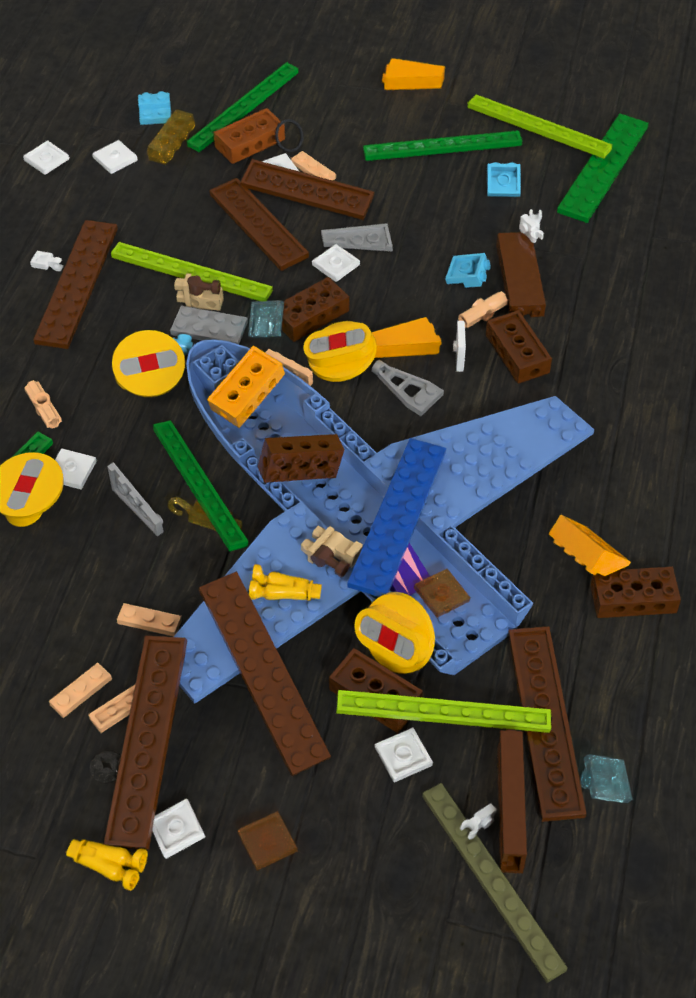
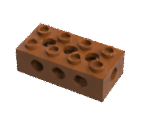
M265 108L215 131V147L234 164L276 144L275 130L281 121L270 110ZM284 124L280 126L278 131L280 142L285 140Z

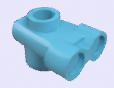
M179 334L177 339L174 340L180 345L184 355H187L193 345V342H191L192 337L186 334Z

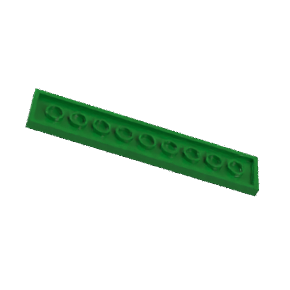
M619 114L602 139V141L612 144V150L605 158L596 155L591 156L558 206L557 213L588 223L644 135L649 123Z

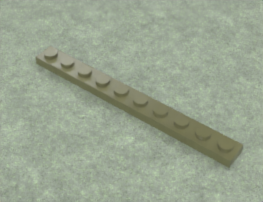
M442 783L423 792L422 797L545 981L548 983L566 972V965L479 837L476 835L474 838L468 839L471 829L465 828L461 831L460 827L466 818Z

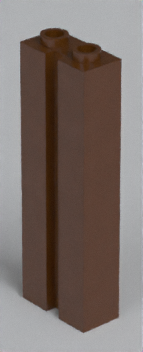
M522 232L498 233L496 246L505 295L508 300V312L512 313L519 310L523 317L526 314H530V317H544L546 302L534 243Z
M508 729L500 731L497 750L500 870L502 873H523L527 856L523 732Z

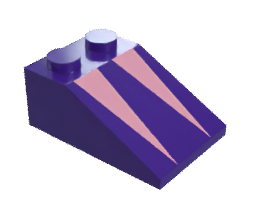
M409 543L390 590L411 596L432 583L433 580Z

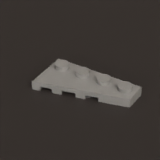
M387 224L321 230L324 247H332L337 244L341 248L393 251Z
M114 462L107 466L112 490L156 536L163 533V520L160 515L151 509L149 504L142 498Z

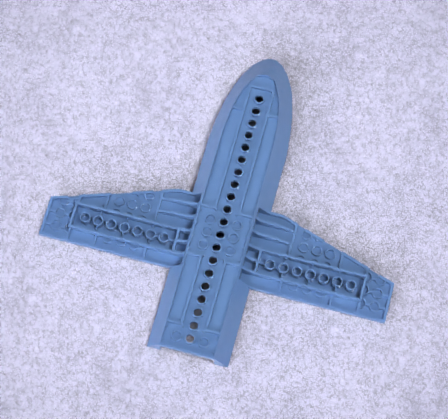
M204 340L196 343L190 349L187 357V373L193 399L202 417L227 452L285 511L266 525L225 576L237 571L248 594L254 564L261 565L265 575H268L270 572H279L289 576L308 579L309 584L310 580H313L314 584H322L320 599L311 598L310 601L294 599L267 600L260 597L252 600L275 647L278 648L361 592L347 587V582L354 566L352 568L349 567L347 573L341 578L335 574V569L328 565L317 567L316 564L308 562V555L301 550V544L305 539H309L312 542L316 541L312 537V533L317 526L324 529L331 526L335 529L334 531L340 532L354 543L358 541L364 545L367 538L364 533L369 532L409 439L392 443L376 453L330 408V403L323 396L285 367H283L285 375L249 416H256L257 418L254 420L248 418L238 428L212 411L207 399L250 348L224 340ZM556 396L412 438L446 448V454L409 542L433 580L432 583L412 594L411 597L424 607L431 619L435 643L429 661L439 672L450 675L460 672L507 638L509 629H517L533 606V602L455 527L594 434V429ZM262 427L268 428L266 431L259 430ZM338 435L345 450L336 478L264 483L258 469V463L265 438ZM318 484H324L325 487L320 488V487H316V485H318ZM333 495L336 496L337 499L332 500L328 499V497ZM346 507L349 511L344 512L340 511V509ZM358 519L361 523L353 524L352 521ZM364 593L372 602L378 598V596ZM435 595L437 599L429 600L427 596ZM203 601L174 636L186 638L188 641L179 686L194 704L240 673ZM448 608L450 612L442 613L440 609ZM461 621L464 625L458 627L453 622ZM473 634L477 639L469 640L466 636Z

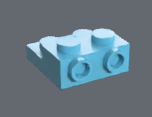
M160 91L158 94L145 92L142 95H138L140 125L171 123L169 93Z
M497 162L488 164L487 196L520 197V164H500Z
M485 253L453 256L445 280L447 284L463 283L465 288L480 287L482 282H485L487 279L486 270H490V261L487 260Z

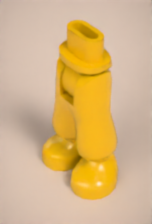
M254 564L249 596L252 600L263 597L267 600L294 599L310 601L311 598L320 599L322 584H314L313 580H310L309 584L308 579L289 576L279 572H270L268 575H265L261 565Z
M75 839L72 840L66 856L74 858V862L95 870L110 880L122 881L124 889L129 891L133 890L139 881L138 872H143L148 855L147 850L142 848L138 849L132 856L125 848Z

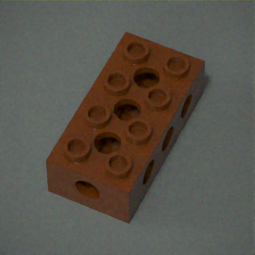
M327 277L272 307L273 322L295 342L349 311V296Z
M519 310L487 320L486 336L518 384L550 373L552 358Z
M337 434L265 438L258 469L264 483L336 478L345 449Z
M673 566L617 570L606 576L599 573L592 576L591 590L597 618L672 614L678 611L681 598Z
M355 648L352 649L329 677V690L336 695L338 690L422 698L423 693L421 689ZM373 717L396 733H399L408 721L404 719Z

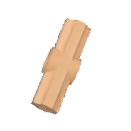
M501 291L485 300L482 298L476 300L472 308L458 316V320L464 321L465 328H469L480 320L487 321L491 319L494 312L508 304L506 295Z
M34 380L28 382L27 386L24 387L25 392L35 406L37 414L41 416L47 428L53 429L58 427L62 420L50 401L49 395L45 393L39 382Z

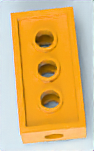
M252 346L208 397L207 401L210 409L240 428L285 375L282 363L257 347Z

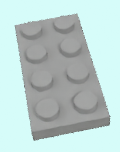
M181 306L170 332L174 336L186 334L191 336L192 339L201 341L214 339L240 344L248 323V317Z

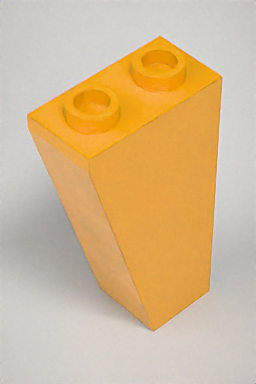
M391 58L390 64L386 66V74H383L382 83H384L385 90L441 88L444 81L445 66Z
M427 317L371 332L377 344L374 358L438 354L441 345L440 336L436 335L432 323H429Z

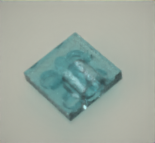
M281 300L252 302L248 336L251 338L281 337L284 302Z
M590 754L584 757L586 769L581 775V785L585 789H590L591 798L629 803L633 800L624 760Z

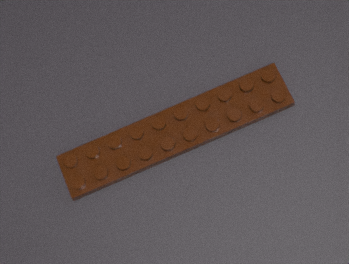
M90 220L84 221L33 339L34 344L69 349L118 230L117 224Z
M237 571L199 587V592L291 776L329 759L331 755Z
M550 627L509 629L508 636L521 707L551 709V731L549 733L526 731L541 820L544 822L586 818V809Z
M145 636L104 840L105 845L149 850L188 642L186 638Z

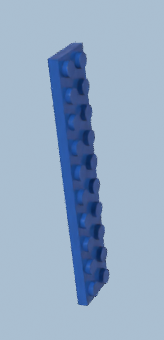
M412 438L409 439L347 582L348 588L378 597L389 593L446 454L445 447Z

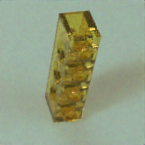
M177 109L174 111L147 147L149 160L166 165L173 158L174 153L180 148L182 142L187 139L188 134L195 127L193 114Z

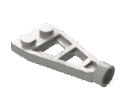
M381 360L376 361L372 367V372L378 375V378L407 408L420 416L444 394V390L430 381L390 367ZM394 376L404 379L399 386H396L390 380ZM408 385L421 388L414 397L408 396L404 391Z

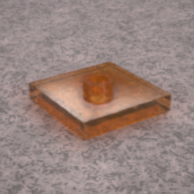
M448 568L414 585L416 592L437 618L466 604L471 598Z
M278 811L238 830V834L256 870L297 852V847Z

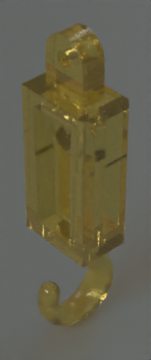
M173 497L168 501V508L174 514H183L182 511L174 507V504H178L188 512V522L216 531L198 501L195 502L193 507L179 497ZM234 518L240 529H242L241 520Z

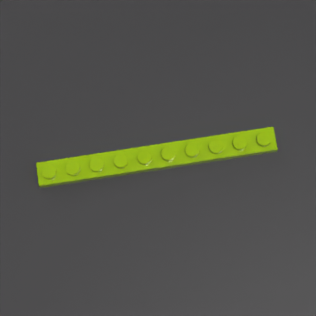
M475 95L468 102V108L598 157L605 158L612 150V144L482 96Z
M118 242L111 252L112 258L185 279L187 273L192 276H199L202 282L212 283L213 280H219L222 290L266 303L273 291L272 286L121 242Z
M338 690L336 713L547 733L551 731V709Z

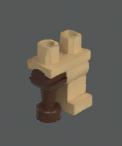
M187 273L185 279L176 278L174 286L175 290H178L177 302H184L187 307L221 310L224 297L219 280H213L212 283L202 282L199 276H192Z
M317 526L312 533V537L316 541L312 542L309 539H305L301 544V550L308 555V562L316 564L317 567L328 565L335 569L334 572L337 576L342 578L349 570V567L352 568L356 564L363 544L358 541L355 543L350 541L340 532L334 531L335 529L331 526L327 529Z

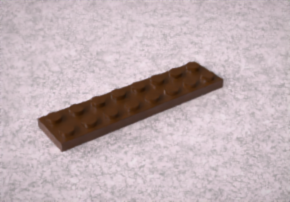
M255 159L251 160L240 182L241 186H245L248 189L364 220L374 198V192Z
M238 178L210 190V196L281 271L309 258V252L247 187L241 186V181Z

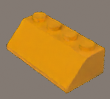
M563 515L559 516L549 532V535L554 538L553 542L556 545L564 547V552L572 557L575 556L574 560L583 566L586 565L585 569L593 575L599 573L606 576L631 563L587 526Z

